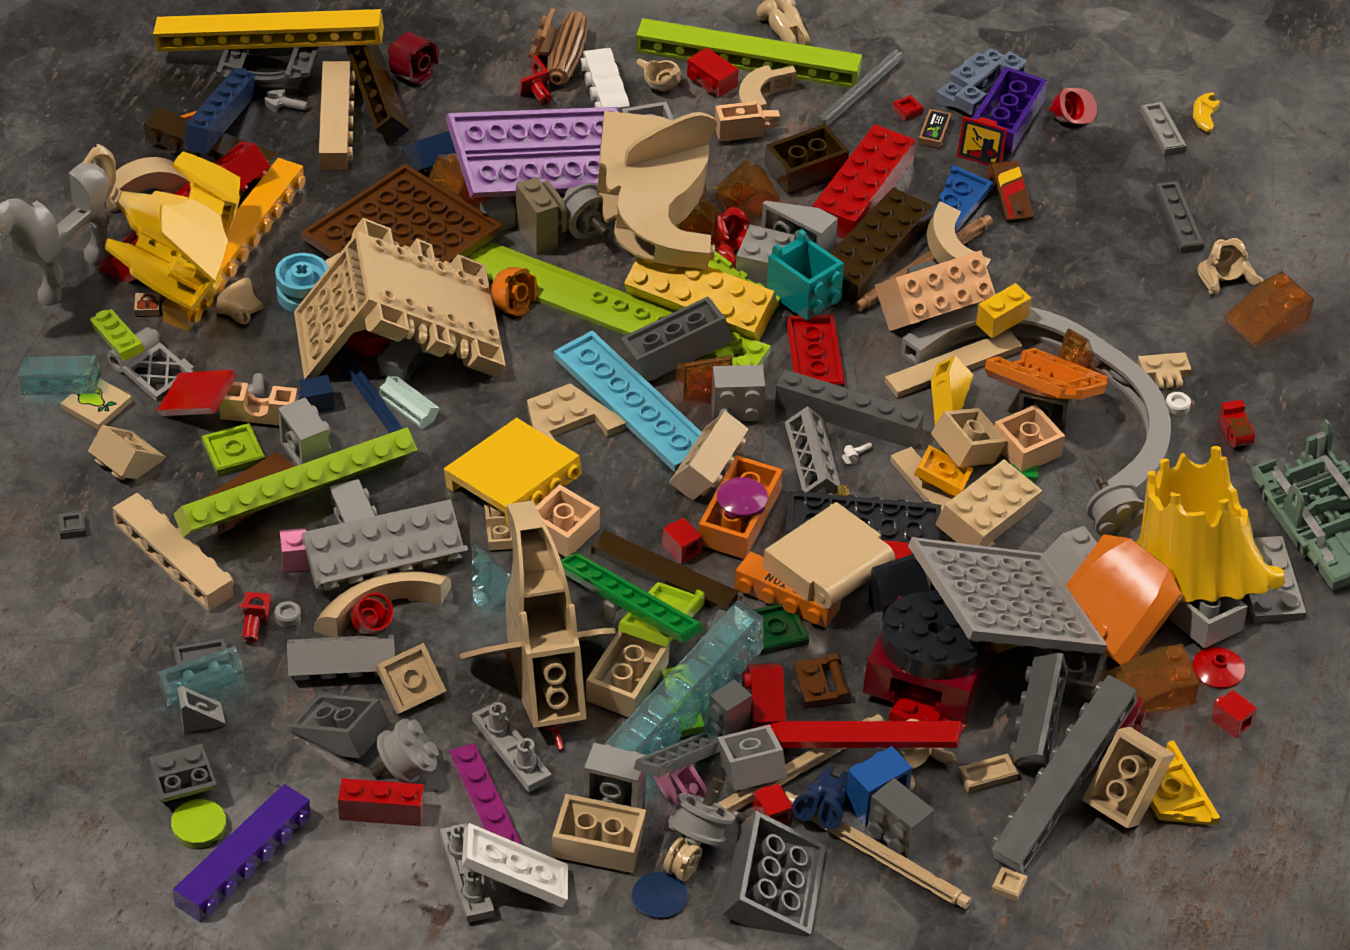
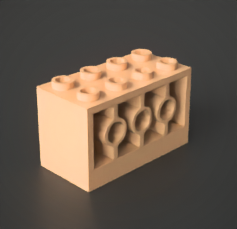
M981 250L875 285L889 331L987 300L996 295Z

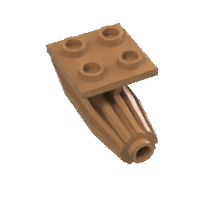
M551 8L548 16L543 14L539 25L542 30L538 29L534 37L533 43L537 45L532 44L528 55L531 58L529 68H531L533 55H548L547 70L549 72V81L555 85H562L568 82L579 64L586 43L588 20L579 11L569 12L558 29L550 24L555 11L554 8Z

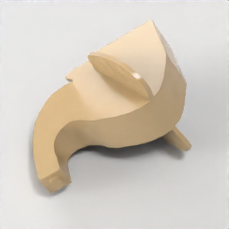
M604 111L597 195L603 199L602 213L604 221L609 222L617 218L614 235L617 242L628 252L656 263L708 269L709 260H714L715 245H710L711 235L686 232L675 227V225L688 217L695 206L707 194L705 178L709 158L708 143L717 127V122L713 116L702 112H695L672 121L661 116Z
M533 500L507 504L509 531L513 543L512 571L506 591L508 643L459 654L460 660L510 652L512 668L521 701L533 728L585 720L586 708L579 641L616 635V629L601 628L577 632L575 607L571 602L565 572L553 539Z

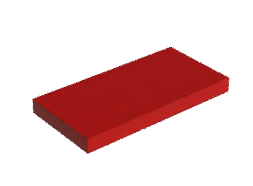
M815 315L809 320H805L801 316H786L785 323L793 372L845 387L834 315Z

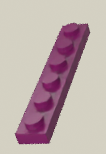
M472 743L449 750V757L481 828L521 844L476 744Z

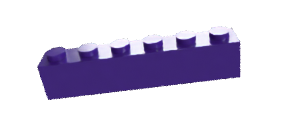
M283 784L173 888L175 906L198 922L204 920L208 915H212L226 897L232 896L245 879H249L263 862L268 861L272 857L274 851L281 844L287 843L292 834L309 821L311 817L309 799Z

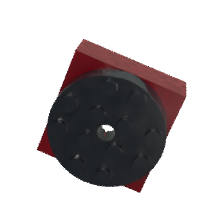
M937 590L917 592L904 597L898 596L897 600L885 612L882 631L867 660L862 693L893 702L901 685V680L940 691L941 693L935 704L934 711L939 712L942 717L964 723L994 656L996 643L969 640Z

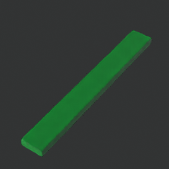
M574 552L561 560L567 577L679 642L684 643L703 632L702 623L578 552Z

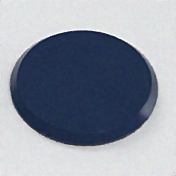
M654 872L641 877L635 883L632 899L638 910L645 915L654 918H667L676 915L685 907L688 892L685 884L676 876L665 872Z

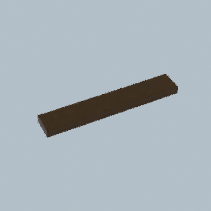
M604 530L591 546L592 553L655 582H660L695 594L696 590L702 591L705 595L704 604L716 610L728 611L738 597L737 590Z

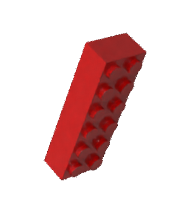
M876 124L872 126L812 205V207L819 208L838 218L836 236L844 239L896 185L914 160L916 139Z

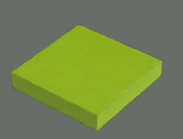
M250 423L201 436L202 443L217 476L253 467L265 459Z

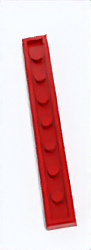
M961 721L753 722L751 729L770 725L782 748H958L962 732Z

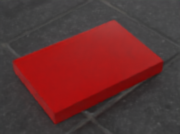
M233 370L179 373L157 411L161 416L215 413L237 375Z

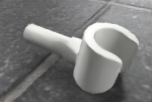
M867 443L853 448L852 445H847L844 449L845 454L842 456L843 460L847 465L855 464L859 460L858 455L871 449L872 444Z

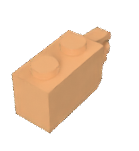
M756 101L718 105L715 107L716 133L719 142L764 137V130L780 127L779 111L762 110L761 105Z

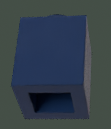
M328 375L299 380L298 400L306 398L311 406L314 405L317 408L318 412L333 410L334 393Z

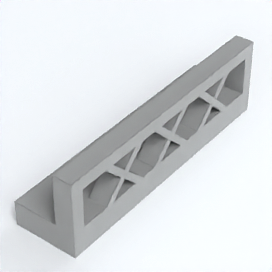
M807 406L785 421L802 490L808 493H815L824 487L835 495L842 488L824 421L819 414ZM803 421L799 432L795 431L794 426ZM803 438H806L808 441L802 450L799 447ZM808 456H811L812 460L809 467H804ZM813 474L817 475L818 480L809 486Z

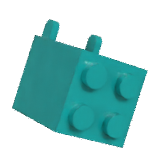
M801 229L796 233L794 241L784 247H781L779 244L772 247V254L768 256L767 289L775 291V294L780 297L781 303L805 320H809L841 300L844 263L808 239L806 232Z

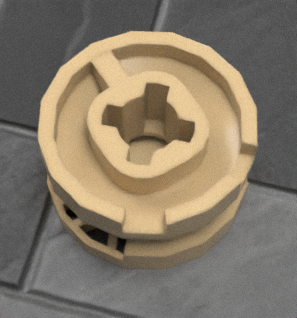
M683 837L678 838L670 847L665 857L663 871L670 875L676 874V878L683 882L687 881L695 872L700 862L702 848L695 844L690 845Z

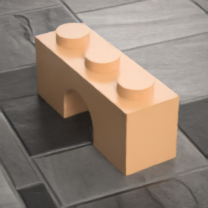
M233 382L219 406L220 419L279 425L278 408L297 401L298 388L273 386L269 398H258L250 393L248 383Z

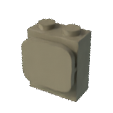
M538 177L516 184V226L536 255L558 248V232L563 233L567 229V211L564 201L549 181L541 183Z

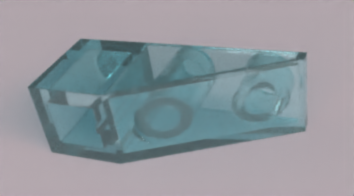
M473 545V599L478 605L484 606L492 612L506 601V591L511 575L492 556L478 546Z

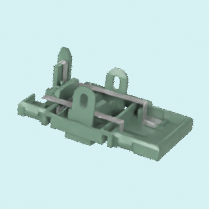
M1325 419L1321 424V432L1306 438L1305 452H1301L1300 459L1296 460V467L1290 469L1289 464H1285L1284 472L1281 473L1276 466V459H1272L1251 467L1250 475L1260 489L1263 488V501H1267L1268 508L1297 548H1300L1302 556L1307 555L1314 565L1319 567V573L1333 591L1350 584V466L1345 460L1338 461V458L1331 450L1333 430L1328 420ZM1319 491L1321 495L1326 493L1327 495L1324 498H1320L1319 495L1315 496L1314 493ZM1309 496L1310 499H1315L1316 501L1308 504L1307 497ZM1323 513L1328 517L1329 523L1321 525L1322 522L1317 514Z

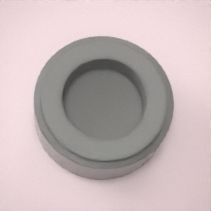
M286 601L276 606L274 611L275 621L280 626L292 627L300 622L301 609L298 604Z

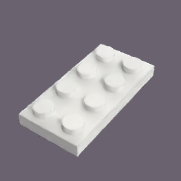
M471 823L467 825L463 837V867L468 868L472 872L488 876L496 882L512 886L523 893H529L541 898L547 903H553L560 907L564 906L568 900V864Z

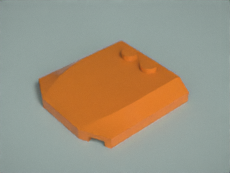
M1036 348L1023 350L1020 360L1013 362L999 356L987 359L984 368L987 376L1031 394L1057 399H1084L1105 393L1108 376Z
M1103 534L1066 584L1071 594L1108 645L1104 653L1127 669L1131 667L1184 597L1175 581L1176 577L1169 567L1134 540Z

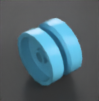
M297 253L283 258L275 270L279 304L284 309L294 313L295 309L328 269L326 262L322 258L309 253Z

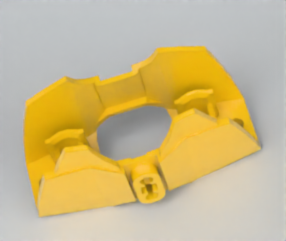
M183 151L176 158L172 167L191 182L189 197L154 191L152 195L122 191L116 205L127 218L131 228L137 232L136 235L139 238L135 246L108 238L105 249L129 267L131 275L166 298L193 311L201 304L203 298L211 301L217 292L222 274V268L220 267L228 242L225 232L229 229L236 215L240 199V177L221 166Z

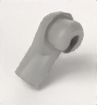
M261 373L254 374L252 384L248 385L250 393L255 397L261 398L265 393V376Z

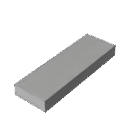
M1157 102L1141 105L1140 112L1163 154L1170 155L1186 152L1187 146L1164 104Z

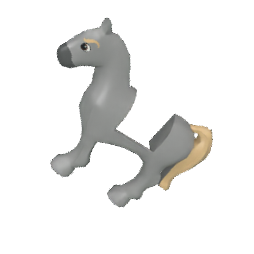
M96 144L97 147L91 149L85 160L69 172L72 203L77 208L58 225L51 212L37 200L32 203V206L18 198L8 199L0 203V250L9 235L17 256L40 266L43 272L42 285L37 292V300L43 305H54L61 300L60 285L64 281V271L59 267L56 259L65 244L87 222L91 226V239L84 248V259L90 264L97 265L108 256L105 244L108 238L111 239V234L108 231L111 218L109 211L116 208L114 201L110 197L116 181V162L113 154L103 145Z

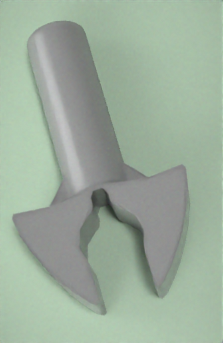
M285 90L267 92L268 98L265 97L266 107L276 113L280 107L303 111L308 109L307 102L286 98Z

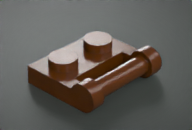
M830 653L824 658L794 661L793 669L804 708L842 704L851 700L850 689L846 687L840 668L842 662L839 654ZM823 670L831 671L836 688L835 692H829Z

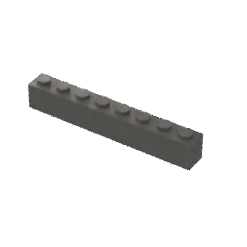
M1110 675L1106 677L1104 682L1100 681L1093 691L1094 697L1090 703L1086 702L1079 712V719L1075 725L1071 724L1067 728L1064 735L1065 740L1061 746L1057 745L1050 755V762L1046 768L1042 767L1035 777L1036 783L1031 790L1027 789L1020 800L1021 805L1017 811H1012L1006 820L1007 826L1002 833H997L991 842L993 859L1020 874L1024 872L1138 701L1136 689Z

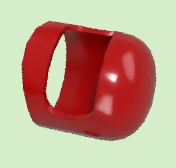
M378 592L369 593L362 597L353 607L351 613L352 624L361 634L368 636L376 635L391 623L394 615L393 606L384 594ZM376 596L382 598L387 603L389 609L387 610L380 601L367 597Z

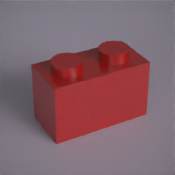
M709 48L703 49L688 59L687 77L717 98L738 87L739 69Z

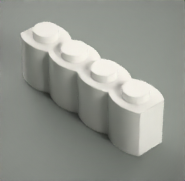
M611 48L583 51V58H580V68L582 72L585 71L586 86H590L591 101H595L594 108L617 107L620 113H622V109L630 108Z

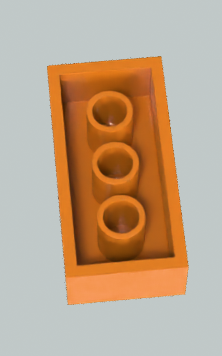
M735 455L719 487L727 480L736 477H747L756 480L767 491L768 501L765 505V511L762 514L739 515L736 518H730L726 516L725 509L717 501L716 491L699 523L698 532L702 535V546L745 559L781 492L783 469Z

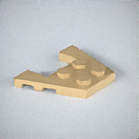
M571 383L527 400V410L531 426L555 440L553 436L592 421L598 424L607 437L627 429L626 422L617 414Z

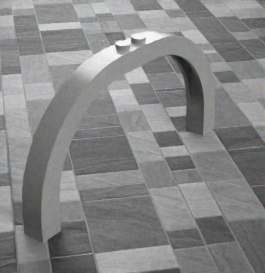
M979 305L956 309L922 324L903 337L901 356L912 364L917 365L932 359L945 349L958 343L980 337H989L976 324ZM1030 307L1029 317L1006 331L1010 330L1015 337L1033 339L1059 348L1078 359L1093 371L1108 376L1107 380L1119 388L1137 408L1144 423L1146 442L1136 458L1107 482L1109 485L1118 482L1133 483L1139 491L1138 499L1146 494L1148 472L1156 471L1157 475L1160 469L1159 461L1167 457L1171 435V419L1164 396L1152 378L1138 364L1102 338L1063 316Z

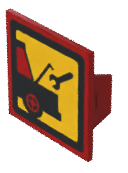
M964 116L957 157L988 166L991 163L1002 162L1008 129L997 126V121L983 117L975 120Z

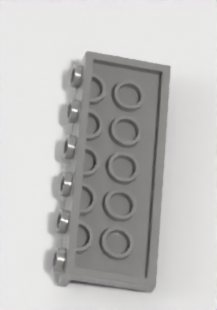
M451 499L310 530L301 534L315 588L324 587V591L340 587V583L349 582V585H355L364 582L366 577H378L397 570L398 573L410 572L414 570L413 567L423 565V568L438 565V561L447 559L448 563L456 562L463 559L462 556L468 551L467 545L463 546Z

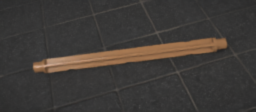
M985 215L982 218L979 217L955 234L964 245L985 231L993 223L990 215ZM928 251L885 281L906 275L908 267L931 260L936 264L938 261L932 252ZM873 288L855 302V308L859 312L865 308L869 309L879 302L876 288Z

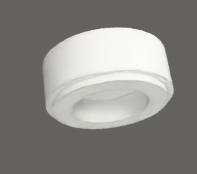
M1181 392L1170 393L1166 398L1169 413L1177 416L1188 413L1191 404L1190 398Z

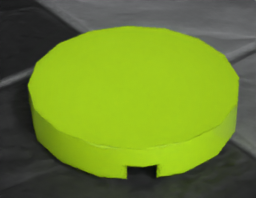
M195 799L185 802L174 811L171 817L172 834L183 846L193 849L209 847L212 842L216 840L218 842L223 837L226 831V815L222 807L213 801Z

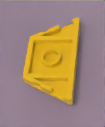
M1174 740L1169 741L1166 749L1174 753L1175 756L1150 803L1158 820L1218 825L1220 822L1219 814Z

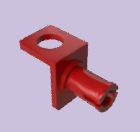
M533 55L531 71L534 75L520 80L519 94L523 96L532 92L539 103L545 105V103L548 104L553 98L546 89L549 72L538 56Z
M246 592L244 603L238 605L241 621H244L241 635L242 641L249 643L258 641L260 622L268 623L271 595L269 593ZM254 599H260L264 602V605H253L250 602Z

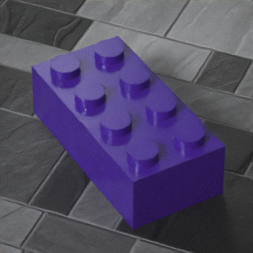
M1005 66L972 119L987 118L997 121V126L1008 129L1004 152L1012 154L1045 101L1048 80Z

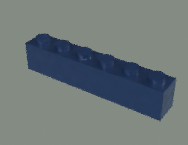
M234 68L186 123L184 149L205 155L253 99L255 73L248 72V70L243 68Z

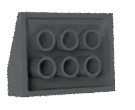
M755 811L739 826L722 915L748 927L806 937L810 936L826 845Z

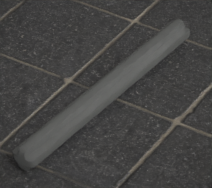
M897 50L891 51L818 116V125L826 124L828 126L896 66L902 60V53Z

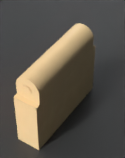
M835 502L766 548L764 551L763 568L807 602L812 599L822 608L828 609L868 582L871 578L872 567L895 560V554L892 548L881 540L880 533Z

